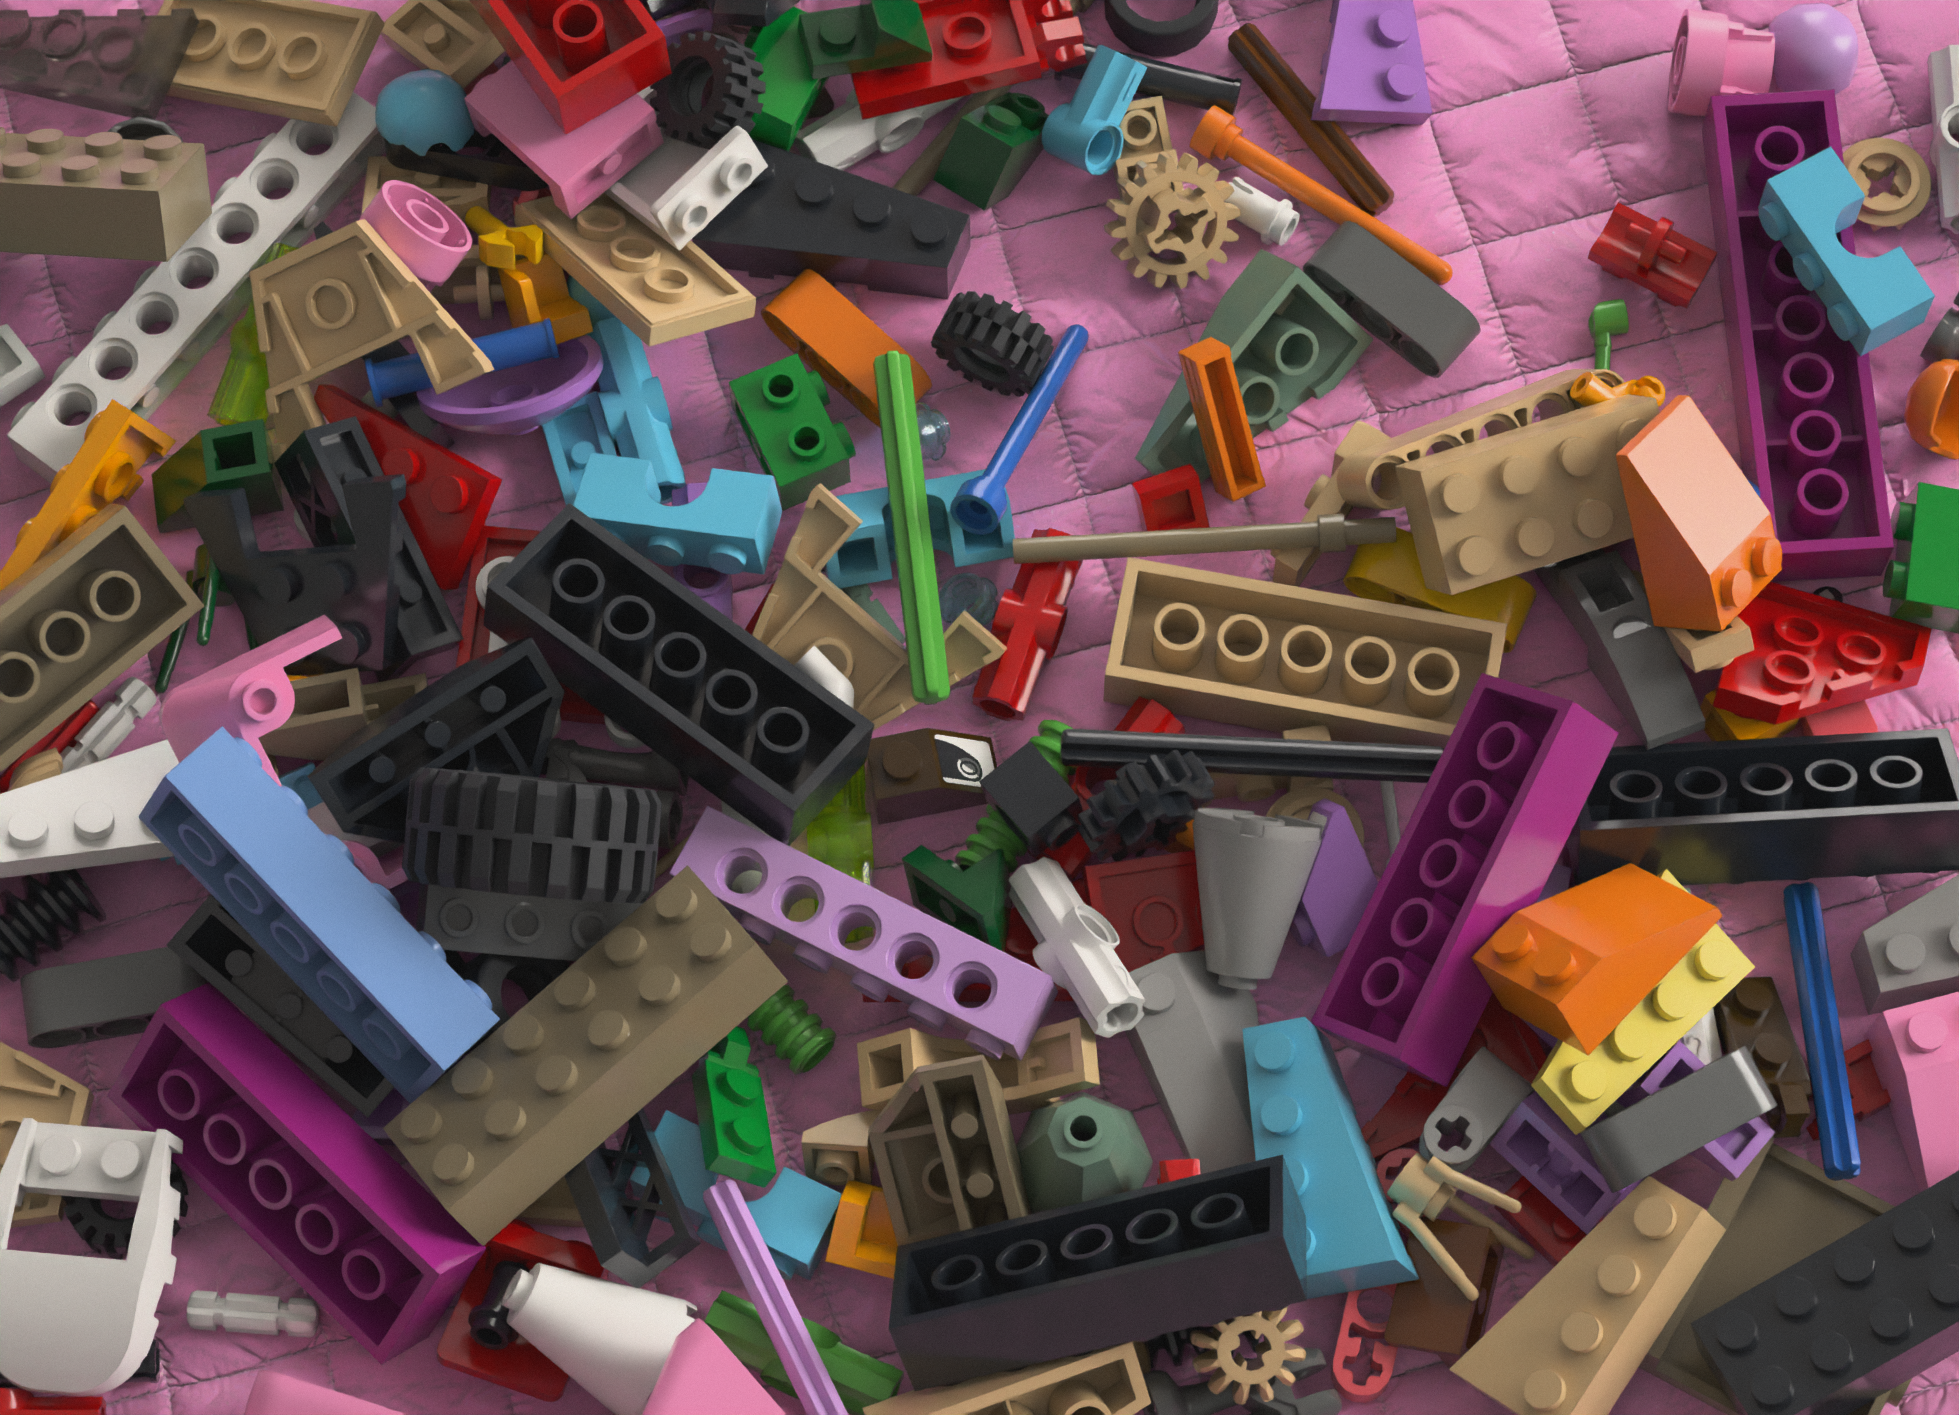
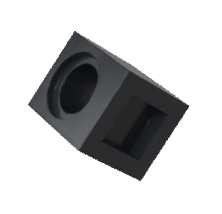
M1031 741L979 781L988 804L1035 858L1047 848L1051 851L1061 848L1077 834V827L1080 826L1077 817L1078 814L1083 812L1080 799Z

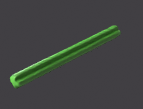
M892 350L887 351L886 354L876 356L873 368L912 697L916 702L934 705L937 702L947 700L951 692L911 362L908 355L899 354L898 351Z

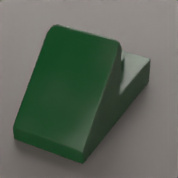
M860 0V5L799 15L798 31L812 79L932 61L933 53L918 3L913 0Z
M920 845L902 858L912 902L916 908L1005 953L1012 900L1008 895L1011 890L1009 871L1004 851L1001 848L996 849L964 872L954 861L950 859L944 861L923 845Z

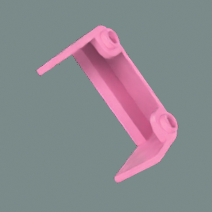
M324 614L171 690L161 704L159 719L162 730L178 762L180 763L223 726L233 738H242L255 749L262 761V769L279 786H282L259 737L282 726L289 719L294 709V690L283 667L342 639L337 626ZM341 840L352 853L355 867L371 883L381 884L389 890L408 880L402 868L404 845L377 858L366 845L354 840Z

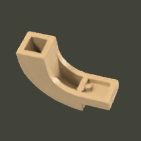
M1081 1017L1038 1028L1021 1061L1004 1052L999 1060L984 1055L1001 1084L1008 1115L1030 1112L1060 1100V1096L1100 1086L1095 1033L1086 1019ZM912 1028L857 1043L862 1107L872 1110L884 1109L919 1066L982 1054L964 1042L965 1039L938 1037Z

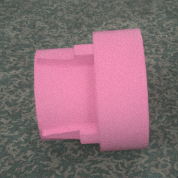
M1686 8L1679 22L1671 59L1668 83L1669 112L1705 117L1711 96L1768 93L1774 63V34L1744 28L1743 23L1728 21L1727 14Z
M398 180L385 182L360 217V220L365 219L429 292L436 285L439 287L443 285L472 247L471 234L462 220L435 196L407 182Z

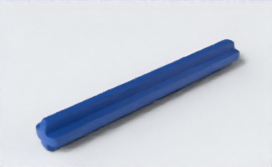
M1811 882L1792 883L1785 887L1783 901L1824 1173L1828 1179L1833 1181L1853 1179L1859 1176L1861 1172V1160L1819 890Z

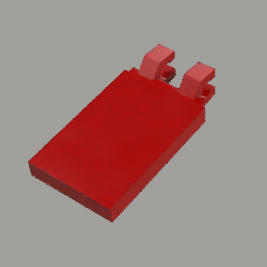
M913 0L918 3L933 53L932 61L851 73L850 76L861 117L864 120L1042 78L1041 73L1050 71L1049 68L1059 72L1085 64L1087 59L1083 47L1084 36L1078 17H1073L1069 0Z

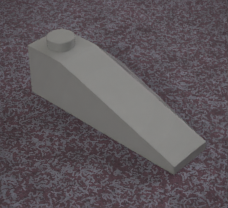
M1205 950L1173 953L1128 972L1145 998L1142 1006V1011L1145 1015L1131 1030H1126L1125 1033L1185 1159H1199L1200 1174L1256 1161L1242 1031L1244 1028L1259 1026L1257 1005L1250 990L1219 985V974L1206 969Z

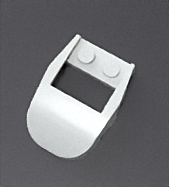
M23 1118L0 1172V1373L12 1384L34 1392L73 1396L98 1395L110 1391L128 1380L147 1356L159 1324V1320L154 1317V1313L164 1284L172 1285L177 1262V1258L171 1254L173 1222L174 1220L179 1221L180 1192L170 1186L171 1154H183V1140L168 1130L157 1129L156 1132L42 1123L35 1121L33 1118ZM25 1192L138 1202L126 1260L7 1250L15 1206H21Z

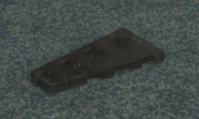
M193 8L172 9L171 15L146 16L143 9H118L117 16H86L83 9L59 10L58 15L42 17H30L27 10H0V88L131 118L142 116L156 119L199 24V20Z

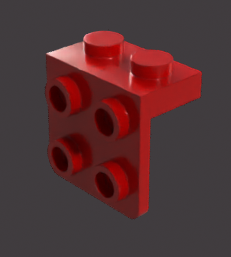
M514 1219L484 1245L486 1250L471 1271L438 1343L437 1360L441 1365L546 1402H555L563 1396L571 1377L521 1334H519V1337L514 1342L508 1343L507 1347L501 1350L488 1349L479 1345L470 1335L469 1314L475 1306L481 1305L492 1279L494 1267L498 1262L514 1261L526 1266L530 1270L537 1263H542L608 1280V1270L600 1265L594 1248L591 1245L578 1240L564 1241L535 1231L529 1224Z

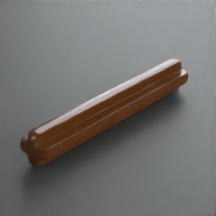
M1246 23L1235 30L1228 38L1229 51L1360 209L1373 217L1386 211L1393 203L1394 191L1336 121L1311 120L1316 97L1256 25Z

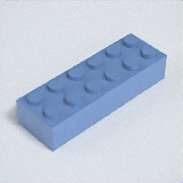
M223 726L163 777L139 814V819L410 1104L462 1059L500 1020L492 1011L491 1000L484 990L470 980H463L446 962V954L440 944L426 932H417L400 914V906L391 892L381 884L371 883L355 867L353 855L348 847L334 835H325L308 817V809L298 794L287 786H279L262 769V761L255 749L244 739L239 737L233 738Z

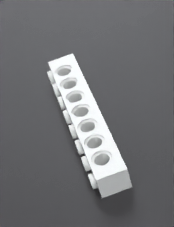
M353 92L337 127L290 119L277 134L271 133L266 136L257 147L253 161L238 178L232 177L220 187L214 198L212 214L168 262H161L158 267L152 266L140 276L135 284L133 295L117 312L111 311L101 319L94 330L93 339L77 357H69L58 367L53 376L52 385L36 403H27L16 414L7 437L18 460L49 483H52L58 471L72 462L85 442L84 435L90 421L96 414L105 410L112 399L147 421L251 304L253 295L250 271L300 248L314 233V228L322 221L324 222L367 172L368 156H382L386 152L384 137L378 132L375 122L376 107ZM318 144L331 146L326 152L319 155L306 154L309 148ZM278 188L291 190L287 196L281 199L272 200L266 198L271 191ZM247 232L252 234L243 243H226L227 239L236 233ZM197 277L212 278L206 286L200 289L186 288L187 284ZM167 321L172 323L163 333L155 335L145 333L156 322ZM126 366L131 368L130 372L121 379H105L107 373L116 367ZM76 412L91 413L88 419L80 425H64L66 419Z

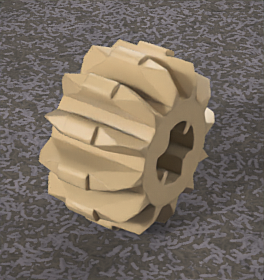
M1288 1306L1277 1311H1260L1226 1319L1213 1325V1332L1203 1330L1191 1332L1190 1341L1193 1345L1212 1349L1198 1355L1192 1361L1198 1373L1217 1369L1208 1383V1388L1216 1395L1221 1393L1234 1380L1232 1388L1233 1400L1236 1404L1244 1405L1249 1397L1250 1384L1256 1385L1257 1392L1264 1402L1271 1401L1274 1398L1273 1390L1268 1382L1274 1375L1287 1386L1293 1385L1296 1378L1288 1368L1282 1365L1283 1360L1293 1362L1304 1361L1306 1351L1298 1345L1284 1343L1297 1337L1304 1330L1298 1319L1279 1323L1285 1315ZM1249 1330L1255 1339H1258L1261 1334L1264 1335V1341L1255 1346L1256 1358L1246 1361L1240 1352L1234 1358L1232 1357L1231 1351L1240 1346V1339L1238 1337L1240 1333Z

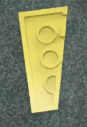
M1667 869L1657 875V877L1686 891ZM1715 924L1589 1056L1558 1039L1531 1086L1575 1135H1578L1589 1127L1755 966L1721 928Z

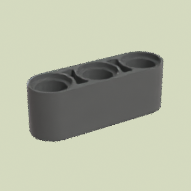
M1344 221L1303 266V272L1352 319L1415 368L1430 377L1439 378L1481 332L1477 319L1461 302L1366 229L1354 222Z
M169 947L30 972L20 979L28 1044L36 1048H58L144 1033L160 1004L208 983V981Z
M1742 1046L1589 1127L1580 1134L1610 1191L1614 1193L1777 1106V1103L1746 1046Z

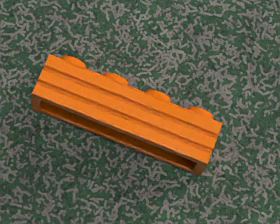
M1209 337L1180 350L1178 355L1215 492L1234 502L1266 487L1233 366L1230 347Z

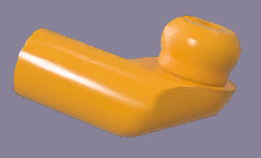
M1585 372L1575 380L1570 390L1571 398L1583 407L1626 394L1656 398L1658 407L1663 405L1665 400L1664 386L1653 376H1643L1638 380L1632 379L1610 387L1591 372Z

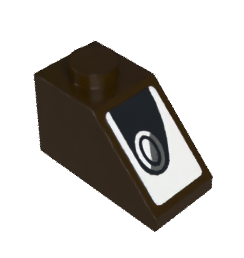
M923 728L872 738L866 767L878 825L988 804L979 781L997 768L991 737Z

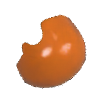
M1942 359L1941 361L1934 362L1921 372L1910 387L1906 397L1904 420L1911 438L1918 445L1952 460L1959 459V360Z

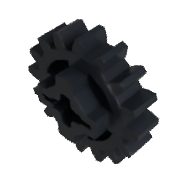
M1173 750L1163 760L1158 759L1155 754L1148 758L1145 765H1137L1136 761L1116 771L1117 777L1115 780H1107L1103 784L1106 790L1087 799L1086 802L1090 809L1078 814L1077 818L1081 825L1077 829L1092 855L1096 854L1099 861H1104L1112 856L1115 862L1121 861L1129 853H1134L1136 857H1140L1147 848H1155L1156 851H1160L1177 841L1175 837L1177 833L1185 832L1188 829L1186 823L1194 819L1197 808H1203L1201 804L1214 798L1215 795L1211 788L1215 786V783L1202 761L1197 759L1191 751L1181 756L1178 750Z

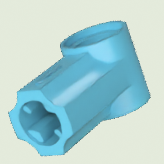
M1098 44L1071 102L1059 105L1050 113L1045 121L1042 130L1044 150L1050 155L1092 175L1107 173L1114 167L1115 160L1120 158L1124 136L1119 125L1147 67L1113 49Z

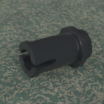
M514 1261L498 1262L494 1267L492 1279L481 1305L475 1306L469 1314L470 1335L475 1342L485 1348L501 1350L506 1348L508 1343L514 1342L519 1337V1333L507 1323L510 1309L502 1305V1300L508 1285L517 1271L520 1269L528 1273L530 1269Z

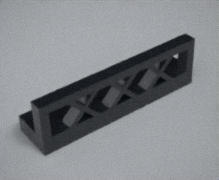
M356 416L304 430L274 463L314 547L355 544L342 485L355 478L385 476ZM302 462H304L310 475V485L300 466ZM399 505L397 526L403 527L404 530L402 550L396 553L394 585L400 586L396 662L384 670L374 671L379 682L399 678L417 660L454 649L464 639ZM331 521L337 531V541L331 530Z
M644 1108L628 1120L629 1127L620 1151L607 1149L603 1142L564 1176L600 1265L635 1288H640L701 1244ZM634 1166L648 1168L650 1173L641 1201L627 1199L625 1194ZM654 1217L669 1218L675 1234L649 1252L646 1240Z

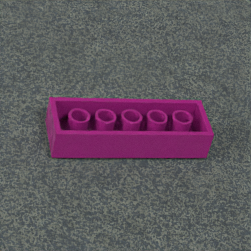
M1481 673L1310 1022L1357 1052L1447 1087L1493 992L1471 957L1516 911L1537 902L1619 733L1572 700Z
M210 982L160 1004L107 1095L142 1131L156 1132L157 1129H164L183 1140V1154L172 1153L171 1160L381 1365L430 1336L486 1250L485 1246H482L423 1186Z

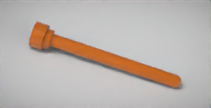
M1214 105L1202 118L1189 144V147L1210 160L1215 156L1223 161L1230 157L1335 223L1341 225L1344 221H1351L1360 225L1437 285H1444L1451 280L1453 270L1449 263L1242 136L1243 129L1235 125L1236 118Z

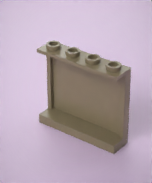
M1774 1136L1769 1139L1737 1179L1730 1181L1726 1177L1723 1178L1707 1212L1726 1231L1638 1367L1727 1415L1739 1414L1700 1354L1691 1323L1895 1207L1843 1179L1838 1181L1828 1179L1825 1176L1824 1169L1774 1144ZM1912 1378L1848 1415H1880L1886 1402L1897 1407Z

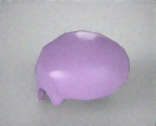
M1808 3L1797 4L1774 18L1769 26V33H1773L1775 38L1773 70L1778 88L1783 92L1834 89L1836 95L1850 85L1857 69L1859 49L1855 28L1847 16L1828 4Z

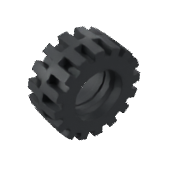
M696 31V35L687 33L680 36L681 44L672 42L667 47L672 73L650 86V89L657 91L656 97L650 99V105L655 111L660 112L656 116L658 127L664 128V133L670 138L709 150L735 126H740L750 133L755 126L751 118L754 113L761 114L764 105L758 102L759 94L766 93V82L758 80V77L764 73L762 63L754 61L757 56L754 51L744 47L745 45L704 31ZM713 74V92L707 105L702 109L701 98L703 88L708 78Z

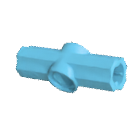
M617 317L598 321L593 327V332L586 335L593 338L601 349L604 364L603 370L597 379L600 392L597 394L614 447H618L621 457L651 460L661 493L659 504L663 505L672 502V490L684 487L686 482L677 455V449L674 447L670 431L673 430L659 378L658 376L652 377L642 341Z

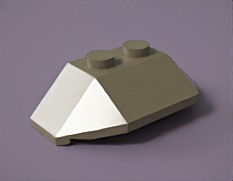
M984 1055L917 1067L869 1126L868 1130L897 1245L901 1246L1031 1215L1032 1211L1029 1205L1022 1167L1001 1084Z

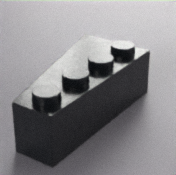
M752 139L768 167L718 213L703 230L693 237V243L723 269L748 271L749 277L774 280V275L797 277L804 269H811L834 287L835 282L867 285L870 291L948 299L970 249V215Z

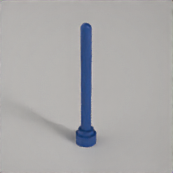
M1074 324L1066 329L983 475L965 481L958 490L950 505V512L954 521L964 530L973 534L985 535L993 532L998 526L1007 509L1004 487L1088 342V331L1082 325Z

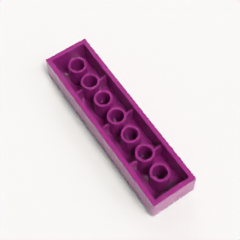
M1835 90L1711 96L1701 130L1716 252H1718L1717 263L1742 471L1747 480L1752 481L1758 486L1760 499L1771 515L1775 538L1780 542L1782 548V570L1770 582L1882 576L1894 549L1869 352L1860 357L1849 340L1843 341L1837 336L1828 320L1827 307L1815 290L1809 291L1801 284L1793 268L1792 256L1781 240L1774 241L1766 233L1759 218L1758 208L1768 179L1817 153L1832 147L1844 164ZM1851 225L1836 233L1840 244L1848 252L1856 255Z

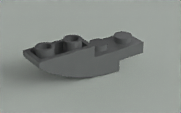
M1600 548L1533 569L1587 645V665L1647 750L1705 729V718L1664 627L1654 626L1648 598L1617 550L1605 553Z

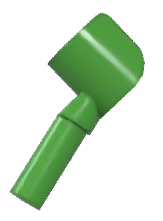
M1622 299L1599 302L1589 317L1588 327L1591 337L1594 339V348H1596L1594 369L1610 370L1612 347L1610 336L1627 334L1629 331L1627 308Z

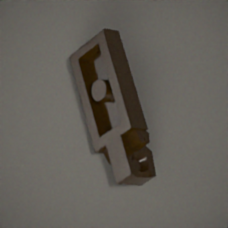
M1772 977L1743 978L1713 1007L1721 1044L1725 1055L1742 1046H1746L1777 1103V1106L1765 1112L1770 1128L1775 1132L1774 1138L1799 1137L1806 1118H1809L1811 1114L1808 1101L1812 1091L1808 1072Z

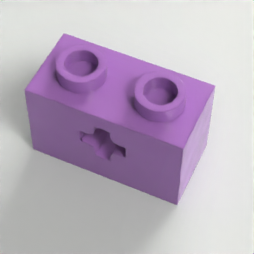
M1536 1091L1522 1101L1490 1142V1145L1587 1235L1645 1179L1643 1178L1612 1193L1581 1134L1575 1135ZM1603 1112L1589 1127L1608 1118V1116Z

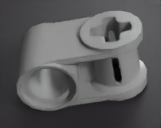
M1483 1046L1460 1072L1447 1091L1448 1094L1429 1115L1419 1140L1420 1155L1428 1161L1435 1156L1451 1169L1464 1173L1473 1165L1522 1101L1533 1094L1535 1090L1531 1083ZM1454 1129L1461 1132L1463 1139L1460 1147L1453 1146L1446 1152L1438 1146L1441 1134L1447 1136Z

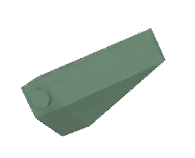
M1260 249L1223 295L1198 342L1212 337L1230 347L1238 385L1252 438H1254L1266 429L1274 432L1288 422L1287 414L1311 397L1319 400L1333 390L1374 339L1298 266ZM1182 370L1135 459L1153 476L1191 463L1201 483L1209 478L1211 474Z

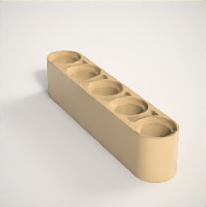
M1570 369L1559 372L1351 454L1345 458L1339 467L1337 474L1338 491L1343 500L1354 507L1381 510L1402 508L1405 504L1395 466L1426 457L1430 446L1435 454L1479 440L1480 430L1483 426L1487 431V436L1490 437L1532 424V414L1536 405L1540 412V421L1584 408L1571 398L1570 390L1575 380L1585 372H1591L1610 387L1625 382L1616 372L1608 369ZM1378 467L1382 482L1380 489L1375 494L1371 479L1374 470Z

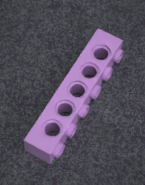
M709 806L703 812L669 873L673 878L688 865L730 914L739 920L738 923L754 940L770 945L773 939L776 938L796 948L792 955L804 965L824 974H827L832 966L852 976L849 984L860 993L879 1002H884L886 997L890 995L910 1005L907 1014L918 1022L937 1031H942L946 1023L968 1034L964 1040L967 1045L995 1060H999L1003 1052L1020 1061L1022 1060L1058 994L1051 975ZM750 870L762 873L761 881L753 891L744 894L732 891V885L741 873ZM805 898L819 901L818 909L810 919L803 922H794L788 919L789 911L797 901ZM862 926L871 927L876 930L875 938L868 947L857 951L844 947L845 940L852 930ZM927 955L933 958L932 968L925 976L918 979H908L901 975L903 965L911 957ZM974 983H983L991 987V994L983 1005L976 1008H966L958 1004L960 994L967 986Z

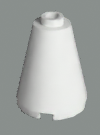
M537 1263L529 1273L522 1269L518 1270L508 1285L502 1300V1305L510 1309L507 1323L615 1415L643 1414L648 1402L647 1398L654 1389L676 1336L695 1321L690 1315L697 1311L696 1305L684 1299L542 1263Z

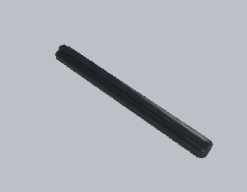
M1066 729L1061 735L1060 759L1065 766L1120 769L1136 761L1137 765H1145L1148 758L1155 754L1158 759L1163 760L1171 751L1178 750L1181 756L1190 751L1193 752L1197 759L1202 761L1208 773L1428 783L1444 748L1427 745Z

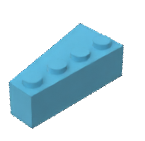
M1306 1017L1242 1029L1255 1160L1258 1161L1279 1155L1284 1156L1306 1216L1307 1299L1418 1280L1419 1276L1413 1260L1407 1254L1399 1233V1223L1397 1219L1391 1216L1394 1211L1393 1207L1387 1201L1376 1172V1162L1355 1116L1357 1112L1329 1039Z

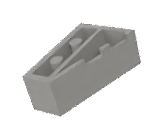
M1959 875L1862 932L1851 953V958L1868 1015L1959 992Z

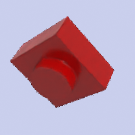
M1191 463L1132 483L1142 531L1210 527L1199 476Z

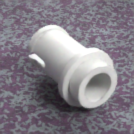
M1240 177L1233 178V182H1229V184L1233 186L1235 191L1224 202L1231 203L1241 209V216L1235 218V220L1261 234L1260 239L1264 244L1270 245L1275 242L1280 246L1284 245L1294 233L1300 219V214L1292 210V202L1287 199L1278 202L1245 183Z

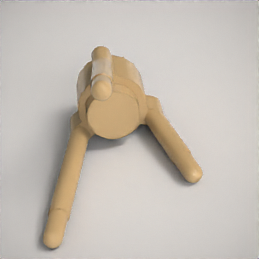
M1416 1153L1397 1176L1386 1194L1399 1204L1391 1216L1411 1230L1465 1297L1474 1301L1479 1296L1478 1290L1420 1218L1425 1215L1434 1222L1447 1207L1472 1225L1490 1228L1502 1245L1510 1248L1525 1259H1532L1535 1255L1532 1247L1455 1196L1457 1189L1454 1187L1512 1213L1520 1212L1522 1205L1518 1200L1451 1169L1435 1156L1428 1161L1419 1153Z

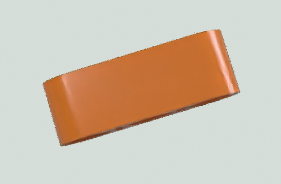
M804 269L761 309V316L772 333L793 353H797L799 358L811 369L817 370L821 378L879 428L881 427L873 368L876 356L886 354L887 351L892 350L898 351L899 354L908 355L911 362L915 404L933 386L926 371L909 353L823 277L811 269Z

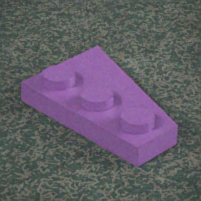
M1333 0L1329 20L1332 23L1328 49L1322 58L1320 74L1323 77L1319 97L1314 102L1311 120L1423 125L1431 116L1432 108L1413 0Z

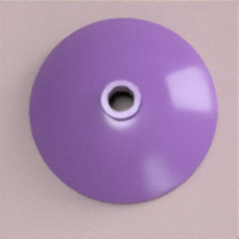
M585 334L557 344L559 358L554 359L552 357L485 374L438 395L434 387L417 391L421 410L430 418L451 428L491 435L526 434L560 416L591 390L603 370L604 363L600 346L593 338Z

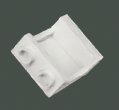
M649 86L637 94L650 105V99L656 97L657 91L650 89ZM740 126L733 127L710 150L670 138L664 133L665 129L659 127L664 143L604 193L680 251L768 167L749 134Z

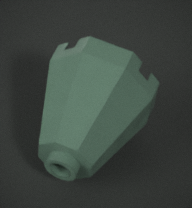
M1083 1091L1032 1110L1016 1145L1032 1214L1143 1188L1153 1165L1152 1157L1132 1111Z

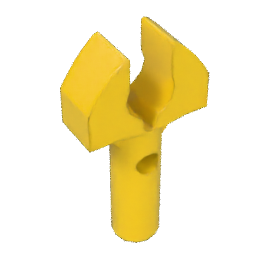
M474 206L467 211L465 215L466 225L479 235V259L487 266L515 270V254L526 256L534 265H537L542 260L544 255L543 230L537 225L532 224L509 228L481 206Z

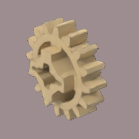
M1166 152L1159 153L1157 168L1154 169L1142 160L1137 161L1135 165L1139 177L1134 182L1127 178L1119 177L1117 183L1126 193L1122 200L1108 199L1106 203L1107 207L1118 214V220L1104 225L1106 233L1114 238L1121 239L1112 247L1113 255L1121 261L1130 259L1126 270L1138 279L1147 272V281L1158 288H1162L1168 275L1172 283L1180 289L1186 288L1188 273L1192 271L1204 281L1210 278L1206 263L1214 259L1225 264L1228 258L1220 249L1222 242L1238 241L1239 238L1237 233L1227 227V221L1241 216V209L1231 203L1224 202L1235 191L1233 186L1224 180L1215 182L1220 171L1208 162L1198 169V159L1189 153H1183L1177 166L1174 158ZM1188 182L1196 185L1197 188L1192 190L1188 187L1179 193L1170 189L1167 183ZM1143 203L1142 208H1141V212H1140V215H1139V218L1137 219V214H1138L1139 208H1140L1141 204ZM1177 210L1178 213L1174 216L1177 226L1169 231L1167 228L1171 225V221L1168 215L1172 211ZM1207 222H1208V226H1207L1206 232H1205V234H1204L1205 227H1206V224H1207ZM1166 248L1175 251L1178 257L1162 259L1147 253L1153 251L1157 254Z

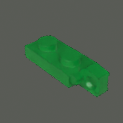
M736 1026L699 1059V1067L692 1075L705 1169L765 1188L777 1172L761 1077H758L759 1070L757 1066L747 1063L751 1046L746 1030Z

